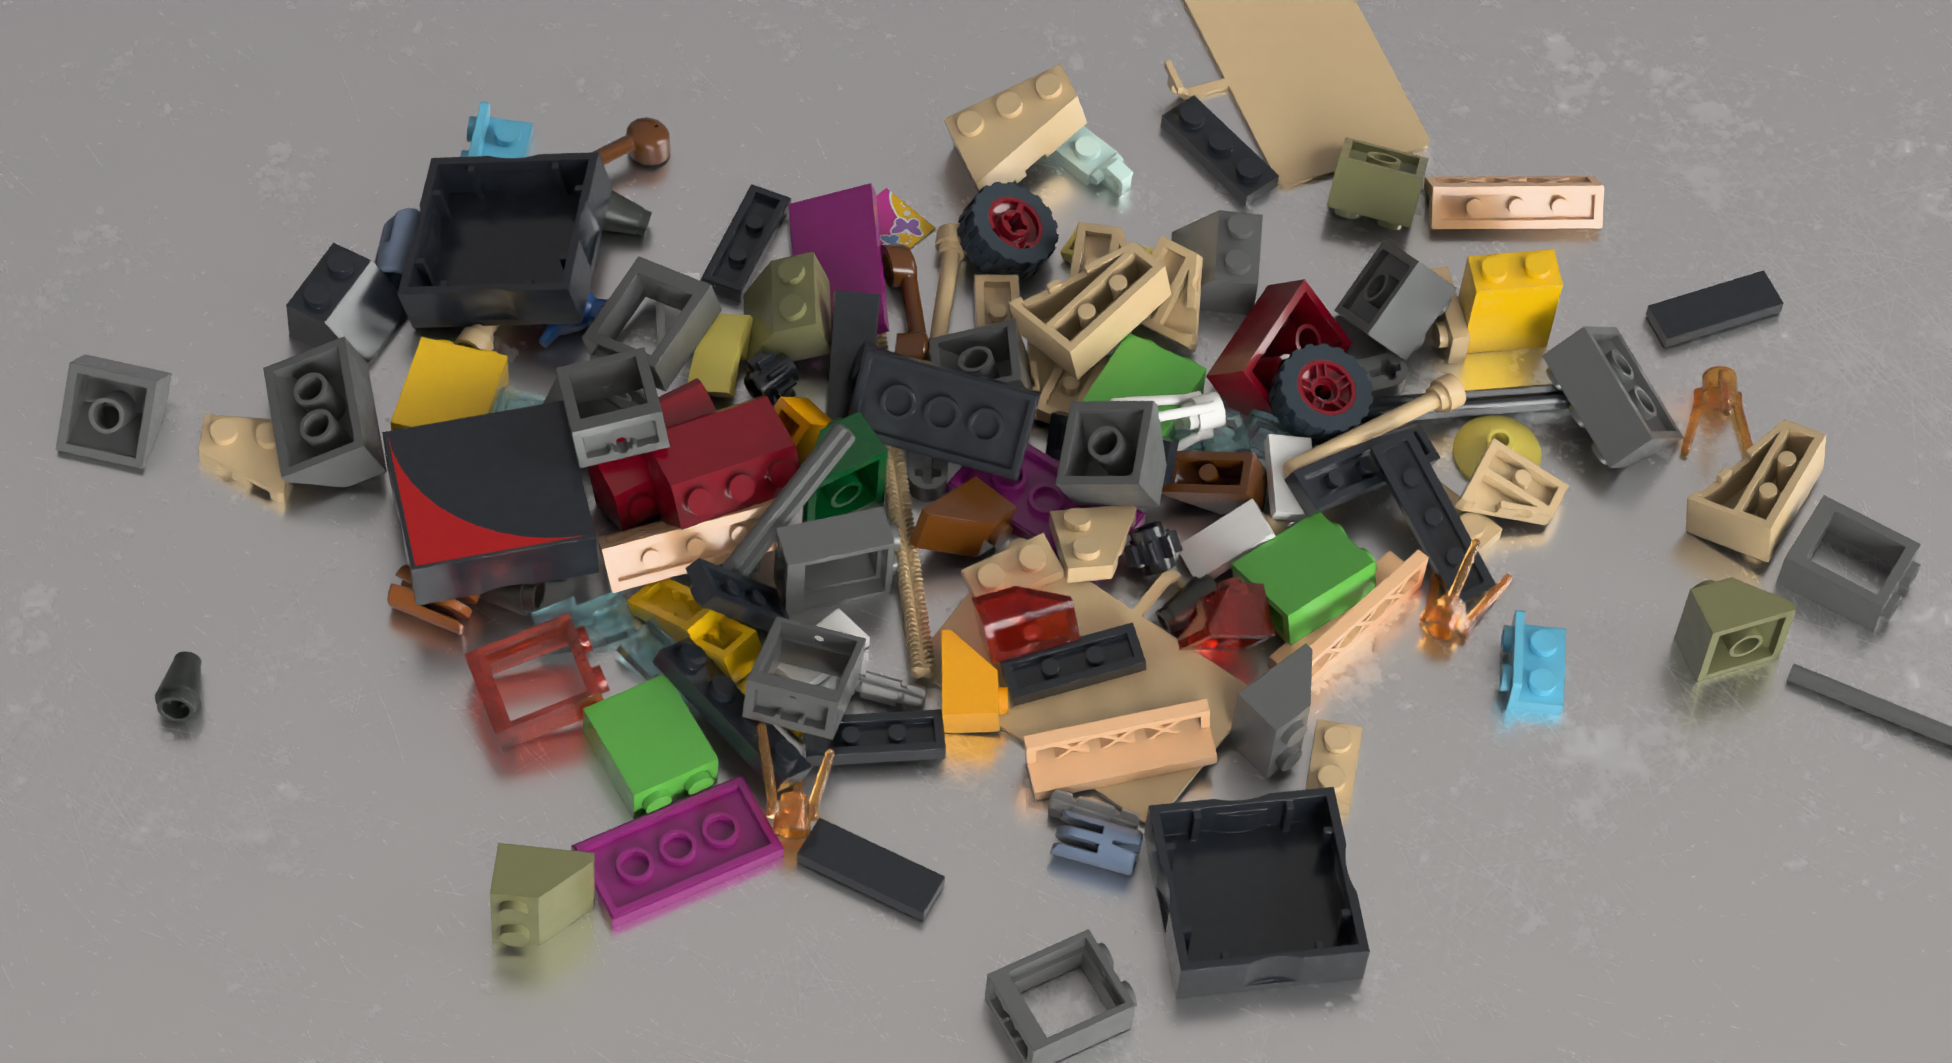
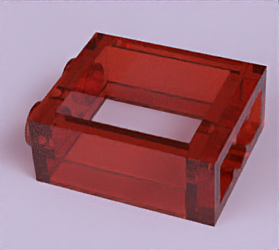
M569 613L464 654L502 751L583 720V708L604 700L602 694L610 691L600 665L591 668L586 654L594 650L584 625L575 628ZM569 645L587 691L511 721L493 675Z

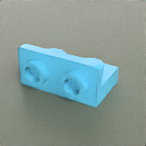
M480 102L477 117L470 116L468 122L467 142H471L469 151L462 150L460 157H528L533 137V123L490 117V103Z
M1515 610L1511 626L1504 625L1501 636V652L1508 653V664H1502L1499 679V691L1507 692L1506 710L1561 716L1564 707L1566 629L1524 624L1525 611Z

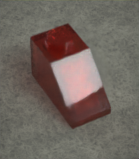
M1230 578L1217 583V590L1199 599L1178 639L1179 650L1245 651L1276 636L1264 584L1244 583L1243 578Z
M1012 586L972 598L979 635L992 664L1081 639L1071 596L1021 586Z

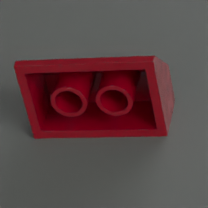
M1305 279L1267 285L1206 377L1231 409L1284 435H1291L1278 425V419L1271 412L1272 404L1269 402V393L1272 389L1270 387L1272 379L1291 353L1297 349H1303L1305 345L1313 344V346H1317L1320 343L1328 344L1329 347L1336 348L1337 346L1346 353L1352 341Z
M698 378L658 397L666 427L717 411L703 383ZM620 437L616 442H623L625 438ZM645 453L587 467L596 506L621 531H625L660 514Z
M765 395L666 427L670 447L645 453L662 522L678 527L681 530L776 498L800 468L795 443L770 400Z

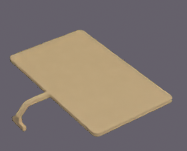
M1182 0L1222 79L1184 88L1171 60L1164 61V68L1168 74L1167 85L1170 91L1183 99H1188L1193 95L1199 98L1228 90L1265 163L1279 175L1278 186L1288 188L1335 175L1338 159L1346 137L1410 154L1427 149L1429 137L1356 0Z
M1016 538L1012 540L1005 550L1026 541V539ZM1174 569L1159 573V578L1133 609L1090 581L1067 583L1065 575L1062 579L983 615L969 592L931 638L932 643H930L933 645L931 649L934 650L932 654L935 655L933 659H935L934 664L936 666L933 668L935 676L928 680L941 689V630L950 629L998 670L999 687H1006L1000 668V658L1133 622L1146 660L1145 671L1014 707L1009 696V715H1000V728L1023 744V736L1207 698L1210 709V728L1215 748L1217 749L1231 731L1238 693L1248 687L1247 684L1143 617L1168 585L1180 590L1186 584L1182 581V575ZM1203 766L1092 790L1121 810L1126 809L1140 815V822L1145 825L1148 806L1174 803Z

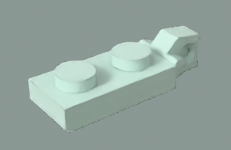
M1085 126L1079 129L1049 156L1086 186L1090 183L1095 185L1102 183L1118 197L1122 196L1132 186L1133 172L1122 162L1124 159L1116 150Z

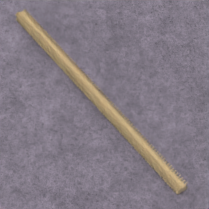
M887 333L878 334L876 345L888 350V341L885 336ZM884 445L888 450L885 479L887 514L889 515V523L895 522L897 525L901 543L900 549L895 550L898 562L897 583L900 590L901 608L903 609L901 611L904 618L903 622L905 623L904 631L906 632L905 636L908 642L906 645L909 652V665L911 666V675L914 678L918 679L924 676L930 679L935 676L933 668L936 664H934L935 659H933L935 655L932 654L934 650L931 649L933 645L930 644L932 643L930 639L932 637L930 635L931 631L928 630L930 626L927 625L930 622L927 620L929 618L927 616L928 611H926L927 607L925 606L927 602L924 601L926 599L924 597L925 592H923L925 588L922 587L924 583L921 582L923 578H921L922 573H920L922 569L919 568L921 566L919 564L920 559H918L920 555L917 554L919 550L909 543L915 528L913 526L915 522H913L914 517H912L914 514L911 512L913 510L911 508L912 504L909 503L911 502L909 498L911 495L909 494L910 490L907 489L909 488L907 484L909 481L906 480L908 476L906 475L907 471H905L907 467L904 466L906 464L903 457L905 454L902 449Z

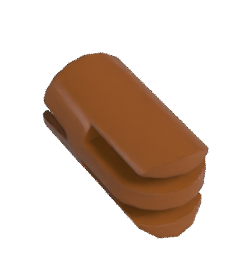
M405 564L400 567L395 576L402 579L401 586L391 583L387 596L388 605L462 636L465 627L461 623L432 611L430 608L464 621H469L473 611L456 599L416 606L408 565ZM480 594L458 599L470 604H477Z

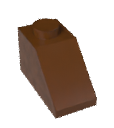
M1177 451L1172 484L1163 486L1162 493L1165 496L1226 515L1253 498L1263 513L1268 486L1267 472L1254 452Z
M975 476L921 510L909 543L919 549L978 557L993 547L996 549L1000 548L1009 539L1013 531L1010 523L1017 507Z

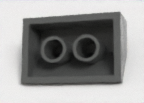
M1583 326L1542 355L1548 365L1546 369L1548 378L1557 389L1563 390L1571 403L1569 405L1571 416L1578 425L1586 428L1594 441L1591 444L1592 450L1603 464L1608 465L1610 468L1628 467L1678 443L1684 438L1617 327Z
M345 336L263 368L281 478L285 482L346 488L387 472L368 364Z

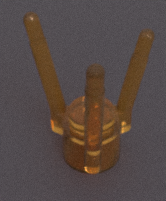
M1725 366L1711 367L1702 374V387L1696 388L1693 391L1694 403L1684 435L1681 455L1687 456L1689 454L1703 405H1707L1709 410L1723 413L1724 416H1730L1731 409L1733 408L1746 456V450L1753 443L1743 409L1742 393L1738 391L1737 374L1734 370Z
M1478 539L1472 540L1449 594L1442 595L1438 600L1440 581L1434 570H1432L1426 606L1420 621L1423 623L1425 632L1438 641L1451 643L1457 637L1466 639L1473 624L1512 581V575H1504L1496 583L1495 589L1488 592L1467 616L1465 612L1466 605L1458 597L1479 549L1480 540Z
M759 723L757 725V733L767 797L766 817L774 819L773 833L787 839L807 838L811 833V822L818 820L819 804L835 753L832 749L826 751L810 801L809 797L803 794L805 779L793 785V792L781 794V798L778 800L767 729L764 723Z

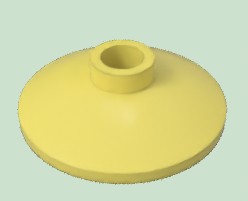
M1500 415L1477 417L1463 425L1455 436L1452 448L1453 460L1459 472L1468 481L1486 447L1493 438L1540 466L1541 448L1537 438L1530 429L1512 418Z

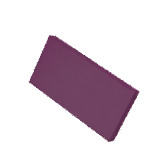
M869 183L788 204L793 256L809 252L815 253L830 281L831 322L835 290L880 294L877 335L889 332L876 191L872 184Z
M1029 443L1026 447L1018 481L961 466L946 484V493L948 494L975 476L1017 507L1010 523L1013 527L1012 533L1026 540L1044 533L1059 561L1058 552L1049 527L1050 511L1103 507L1076 506L1056 485L1060 462ZM1138 509L1136 510V522L1134 527H1130L1129 532L1145 523V513ZM1129 532L1127 534V543L1131 540Z
M743 775L571 845V851L594 853L595 898L611 928L620 926L779 859L784 855V848Z

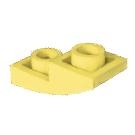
M719 313L695 349L688 382L698 378L703 383L709 396L734 398L740 360H747L753 323L751 315Z

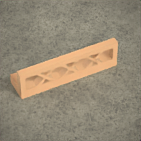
M1595 176L1424 177V190L1430 196L1429 227L1431 229L1602 228L1604 185Z
M774 499L683 530L659 521L596 538L612 593L686 574L685 568L698 558L716 565L723 564ZM775 542L768 551L775 550Z
M1418 549L1406 561H1403L1389 550L1376 562V587L1355 606L1290 646L1285 642L1269 657L1267 667L1272 669L1304 644H1307L1313 649L1311 685L1314 684L1421 588L1429 557Z
M1207 698L1023 736L1025 761L1035 801L1051 798L1054 790L1058 789L1075 793L1217 763V752L1210 728V709Z

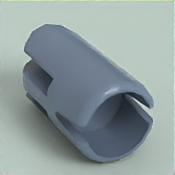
M405 208L398 211L395 216L384 224L374 261L376 266L398 290L409 246L414 239L420 221V211L414 208Z
M1062 810L1060 819L1073 826L1059 825L1055 837L1067 844L1097 853L1062 843H1053L1050 854L1125 875L1133 873L1137 864L1134 861L1135 856L1140 854L1142 846V831L1068 810Z

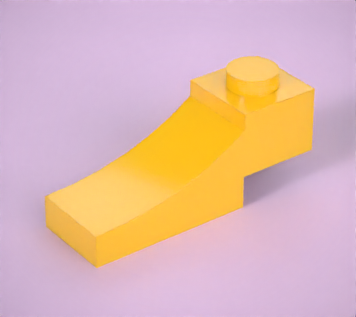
M670 578L646 584L627 600L634 616L654 626L675 642L690 637L735 684L752 670L762 649L756 630L730 619L724 614L702 608L693 598L689 587Z

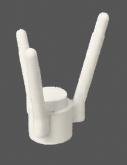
M1196 391L1178 395L1135 396L1110 399V401H1155L1157 406L1181 405V408L1159 412L1160 422L1182 418L1187 430H1195L1194 433L1179 440L1177 451H1182L1199 441L1213 438V429L1224 426L1226 422L1222 399L1215 391L1206 394Z

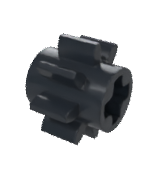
M763 350L747 361L751 370L744 377V385L753 399L765 395L773 405L780 397L796 396L792 387L797 385L799 372L793 361L786 354L779 353L776 355L773 351L767 354Z
M1156 521L1139 526L1129 532L1131 541H1129V545L1125 546L1124 554L1129 568L1134 566L1136 569L1141 568L1144 576H1151L1173 568L1176 565L1173 558L1176 556L1175 553L1183 549L1177 531L1164 530L1162 522Z

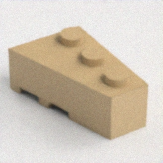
M1061 64L944 118L954 147L978 193L986 185L991 186L994 182L1007 183L1014 181L1016 184L1027 176L1025 171L1043 155L1046 157L1050 156L1087 123L1079 98Z
M1132 242L1085 265V271L1063 282L1058 278L1046 284V290L1024 301L1022 297H1019L1009 302L1012 318L1016 319L1020 334L1076 380H1079L1172 295L1166 266L1136 242Z
M1783 420L1747 449L1746 456L1731 469L1726 466L1717 474L1715 482L1701 493L1695 491L1687 498L1686 532L1769 562L1824 468L1826 434L1788 420Z

